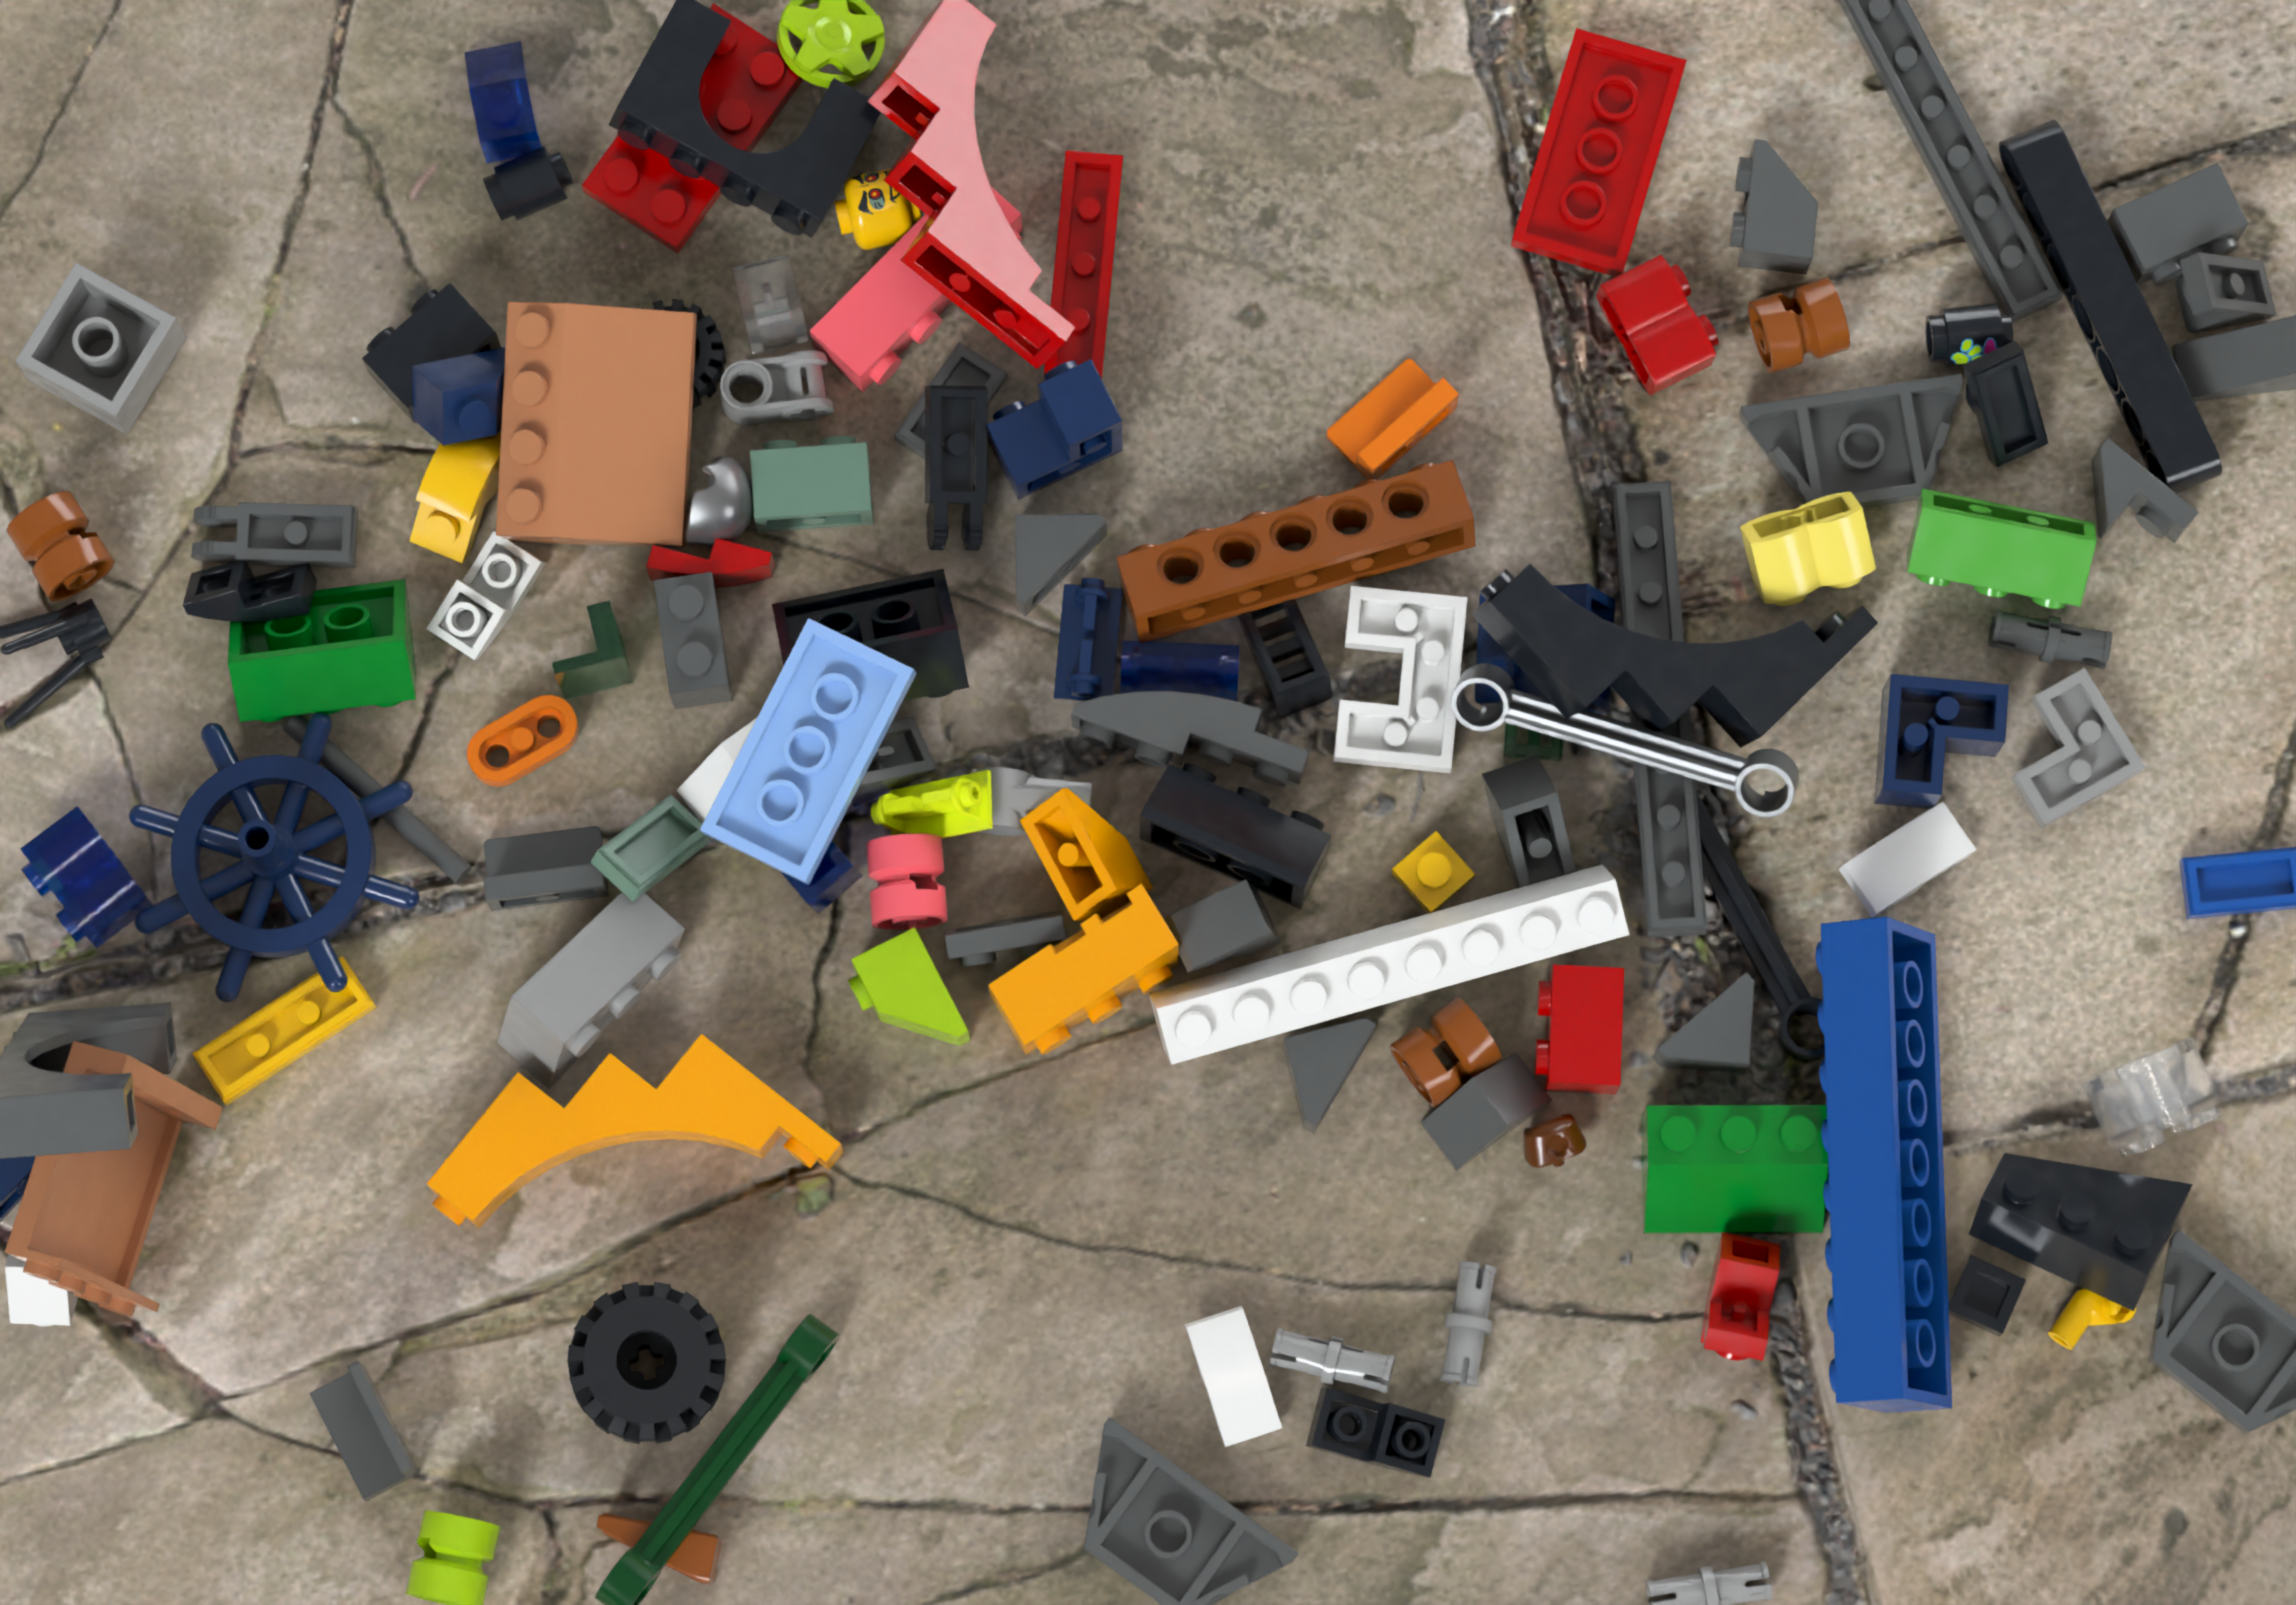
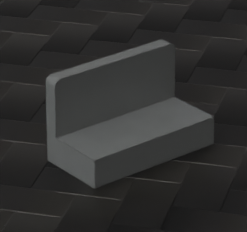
M591 826L486 840L484 842L487 877H483L485 899L491 911L608 897L607 878L590 863L596 851L603 846L600 828Z
M357 1360L347 1366L349 1373L309 1394L362 1498L367 1502L416 1476L420 1472L366 1367Z

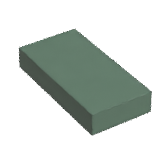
M670 794L598 849L590 863L634 902L705 847L711 837L700 831L702 823Z

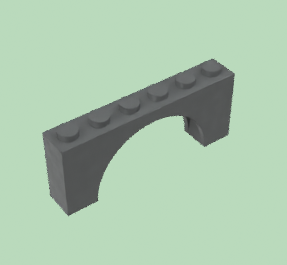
M171 1002L28 1013L17 1032H13L11 1041L8 1046H4L3 1053L0 1056V1159L130 1149L138 1135L132 1073L69 1074L63 1073L73 1041L128 1054L162 1074H170L177 1061Z

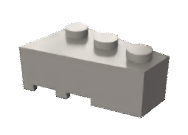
M621 892L511 996L497 1043L545 1087L550 1089L567 1069L596 1042L600 1034L615 1018H621L635 1005L642 994L641 990L653 977L659 981L673 969L682 955L677 949L685 928L646 893L632 902Z

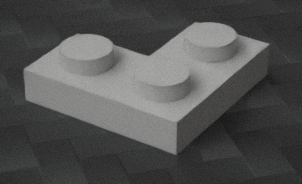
M2084 667L2034 695L2031 702L2060 749L2015 773L2011 780L2042 829L2142 773L2146 767Z

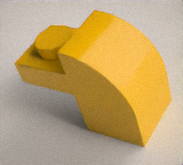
M501 432L493 436L444 446L441 443L439 444L417 493L416 501L420 502L409 542L460 563H463L470 556L484 507L498 492Z

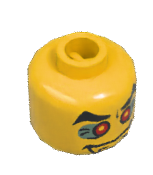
M892 168L848 178L844 185L845 199L834 201L841 235L853 233L856 244L863 250L895 245L921 219L920 209L884 181Z

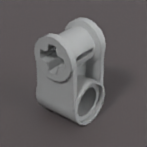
M815 350L797 351L778 357L741 360L731 364L721 377V405L724 413L731 421L747 426L787 420L810 421L831 415L834 412V405L832 400L827 399L823 368L828 364L826 353ZM801 378L806 379L808 394L803 393ZM753 383L763 393L754 402L741 403L734 399L731 392L739 384Z

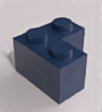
M1091 359L1080 365H1077L1074 360L1067 361L1052 368L1044 375L1046 381L1038 384L1039 400L1027 406L1024 401L1011 403L998 410L993 415L994 421L986 425L988 441L1018 500L1123 451L1122 419Z
M1890 674L1882 689L1874 804L1931 809L1942 795L1945 753L1996 757L2005 743L2009 685Z

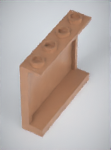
M73 1041L63 1073H132L138 1135L130 1149L36 1156L5 1253L26 1262L23 1273L49 1281L48 1284L74 1292V1296L98 1303L100 1308L133 1317L136 1307L158 1312L159 1303L129 1290L182 1123L186 1122L216 1130L223 1107L128 1054Z

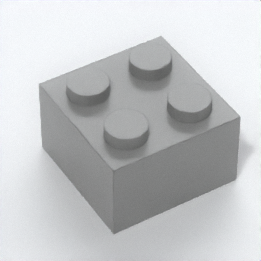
M75 263L15 362L30 382L117 430L128 434L187 336L176 317Z

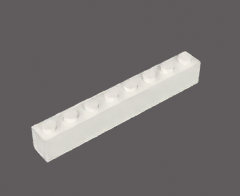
M1601 864L1149 992L1148 994L1163 1049L1171 1065L1624 937L1629 935L1616 879Z

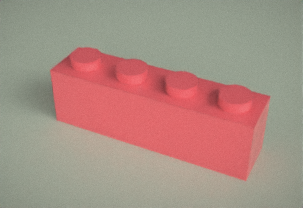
M991 187L1006 220L1021 242L1022 237L1019 235L1022 232L1021 213ZM926 214L810 330L813 347L817 351L825 352L827 360L862 392L874 381L878 385L886 382L902 362L899 355L914 340L918 344L925 342L940 326L942 318L939 315L952 303L950 299L900 261L928 220L929 216Z

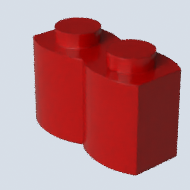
M1662 254L1601 284L1596 294L1609 325L1623 345L1634 371L1650 396L1711 366L1716 357L1714 347L1719 345L1716 331L1710 320L1704 314L1697 317L1687 301V297L1691 296V288L1684 272L1677 264L1670 267Z

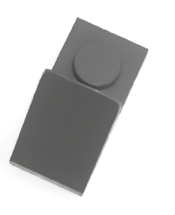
M2201 252L2180 260L2183 276L2176 280V288L2188 332L2198 333L2265 320L2276 316L2263 261Z
M2109 438L2104 441L2092 459L2097 528L2100 539L2128 507L2137 513L2135 515L2137 522L2147 532L2157 538L2166 536L2173 543L2179 539L2199 513Z

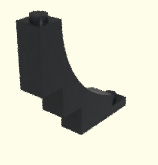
M1531 564L1514 575L1507 568L1502 570L1481 589L1480 593L1486 601L1472 613L1474 618L1566 719L1587 708L1607 687L1611 686L1650 730L1657 732L1674 723L1698 701L1740 748L1762 737L1878 624L1865 607L1861 606L1845 616L1836 610L1813 631L1801 620L1776 632L1746 640L1725 643H1686L1664 640L1630 631L1602 619L1578 605L1554 587Z

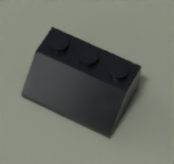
M944 569L772 604L783 665H785L809 618L913 668L917 674L903 701L926 696L939 698L955 690L969 688L958 628Z
M1185 763L1183 768L1180 769L1169 764L1140 814V839L1237 882L1247 879L1258 891L1301 910L1330 847L1331 835L1322 831L1325 825L1318 819L1303 812L1292 811L1289 817L1268 807L1271 802L1268 798L1251 789L1238 787L1236 793L1218 786L1214 784L1217 779L1215 775L1196 765Z

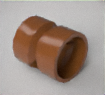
M1822 278L1797 286L1791 298H1787L1783 293L1777 292L1751 300L1748 303V316L1753 338L1761 360L1770 373L1802 364L1806 353H1810L1815 358L1820 359L1849 350L1850 334L1845 312L1839 295L1829 278Z
M70 491L57 492L36 501L15 516L8 524L6 530L24 560L36 561L32 573L50 601L65 600L85 591L105 577L115 563L96 532L86 533L85 530L89 520Z
M1455 997L1430 1016V1027L1428 1029L1415 1026L1389 1047L1406 1077L1419 1094L1434 1108L1462 1087L1461 1077L1464 1075L1475 1077L1502 1059L1501 1052L1486 1027L1471 1008L1459 997ZM1438 1045L1441 1046L1451 1060L1445 1066H1443L1432 1051Z

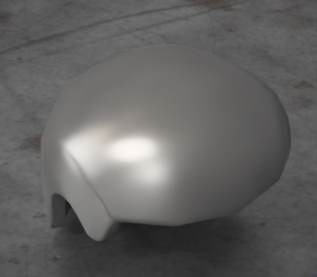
M717 456L702 469L703 472L709 474V488L696 491L691 501L686 533V543L688 545L713 546L715 539L718 538L733 542L738 539L751 521L754 508L752 485L749 476L742 465L733 458Z

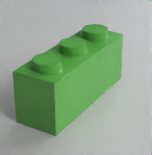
M1922 488L1907 550V572L1916 574L1917 579L1931 585L1947 586L1953 581L1973 585L1977 592L1991 597H2006L2009 592L2029 596L2034 603L2047 608L2062 609L2066 604L2081 607L2097 542L2095 522Z

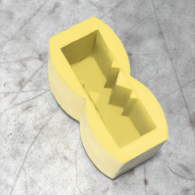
M1842 492L1820 497L1801 505L1797 509L1763 515L1740 526L1754 588L1765 604H1775L1778 606L1794 605L1803 601L1807 594L1822 586L1841 589L1856 585L1862 580L1863 576L1876 569L1863 508L1852 492Z

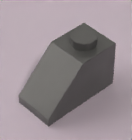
M1538 756L1483 773L1482 778L1492 819L1516 887L1520 888L1576 872L1558 793Z

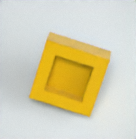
M1437 831L1394 866L1391 874L1427 914L1440 909L1475 877V873Z

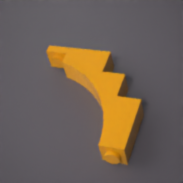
M701 1034L657 1089L611 1053L607 1055L565 1108L517 1072L427 1182V1185L438 1195L431 1205L457 1226H460L467 1218L480 1228L500 1205L532 1180L577 1156L608 1146L644 1140L675 1139L699 1141L734 1148L763 1159L783 1134L788 1138L783 1147L798 1161L810 1169L817 1161L828 1170L831 1169L844 1151L840 1142Z

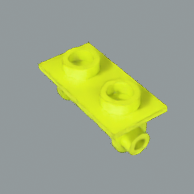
M985 770L890 790V793L881 795L878 802H874L871 805L872 820L876 825H883L891 830V835L931 834L947 838L992 829L991 771Z

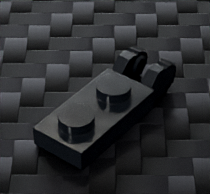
M925 386V503H929L926 515V534L930 550L945 549L948 539L947 504H965L961 528V539L964 549L979 551L982 545L983 504L987 503V386Z

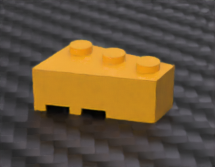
M1142 883L1126 893L1130 899L1129 903L1102 919L1098 914H1094L1080 924L1083 930L1054 947L1052 944H1049L988 985L992 1000L1025 1054L1037 1048L1042 1055L1053 1051L1072 1037L1069 1032L1070 1028L1087 1018L1090 1019L1092 1024H1097L1109 1018L1123 1007L1120 1001L1121 998L1138 988L1141 989L1143 994H1148L1160 988L1174 977L1170 969L1178 965L1179 944Z

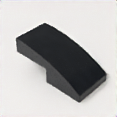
M234 561L191 573L183 607L187 615L221 621L254 622L295 617L310 612L317 580L308 563L254 577L246 561Z

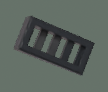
M1295 599L1237 615L1266 690L1279 717H1284L1325 702L1332 697L1329 673ZM1283 609L1285 610L1287 617L1260 627L1256 626L1254 620ZM1292 631L1295 637L1268 647L1264 644L1266 641ZM1302 653L1304 659L1277 669L1275 668V663Z

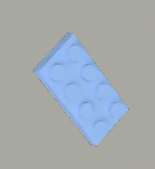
M808 618L700 831L809 885L917 674L915 670Z

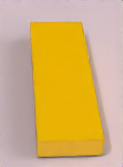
M343 956L338 959L347 975L348 982L342 991H329L317 972L192 1053L226 1105H229L377 1008Z

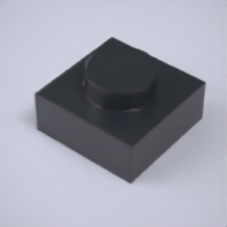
M1970 1255L1949 1300V1314L2000 1337L2006 1328L2026 1279Z

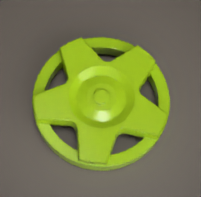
M791 0L785 7L778 23L777 44L785 63L803 80L816 86L828 88L833 78L851 87L867 79L878 66L884 51L885 31L880 16L864 0ZM818 2L816 9L804 7L811 3ZM849 9H851L852 11H854V12L857 13V14H852V13L849 11ZM788 31L802 41V46L797 54L791 46ZM873 42V53L869 61H867L861 47ZM827 64H832L843 74H829L818 70Z

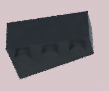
M2004 1153L1980 1200L1969 1235L2134 1311L2178 1222L2193 1184Z

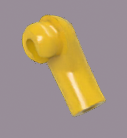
M2081 1288L2074 1293L2048 1331V1335L2059 1345L2072 1350L2088 1326L2128 1322L2134 1317L2136 1308L2132 1311L2085 1288Z

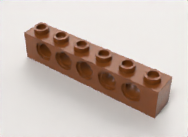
M1450 460L1440 464L1423 463L1402 475L1384 480L1368 479L1356 484L1350 490L1326 497L1323 495L1309 496L1294 506L1270 513L1266 511L1254 512L1245 516L1239 522L1215 529L1209 527L1198 528L1189 532L1184 538L1160 545L1143 544L1135 547L1128 554L1116 557L1122 591L1141 644L1241 615L1242 613L1255 611L1287 600H1293L1475 547L1474 516L1454 461ZM1402 511H1414L1418 513L1416 516L1411 518H1400L1395 516L1396 514ZM1347 527L1362 529L1360 532L1352 535L1339 532ZM1291 543L1306 545L1303 549L1297 551L1284 549L1285 546ZM1236 559L1250 561V563L1242 567L1227 565ZM1181 575L1194 577L1191 581L1182 584L1171 581Z

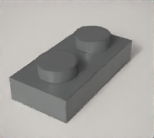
M1060 910L944 930L948 959L960 957L962 966H974L996 961L995 951L1019 947L1020 956H1032L1049 944H1052L1054 947V941L1066 939Z

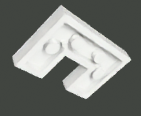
M1351 586L1345 648L1402 653L1398 705L1340 700L1333 762L1451 773L1456 717L1451 708V697L1460 679L1468 597Z

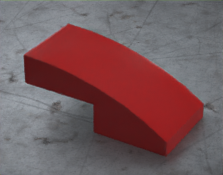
M719 538L714 541L709 560L652 545L646 565L651 581L712 572L717 588L735 587L772 578L776 567L772 552Z

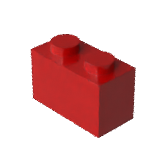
M1553 964L1549 973V981H1538L1537 1016L1548 1017L1547 1039H1536L1535 1075H1545V1091L1616 1095L1621 1084L1624 968Z

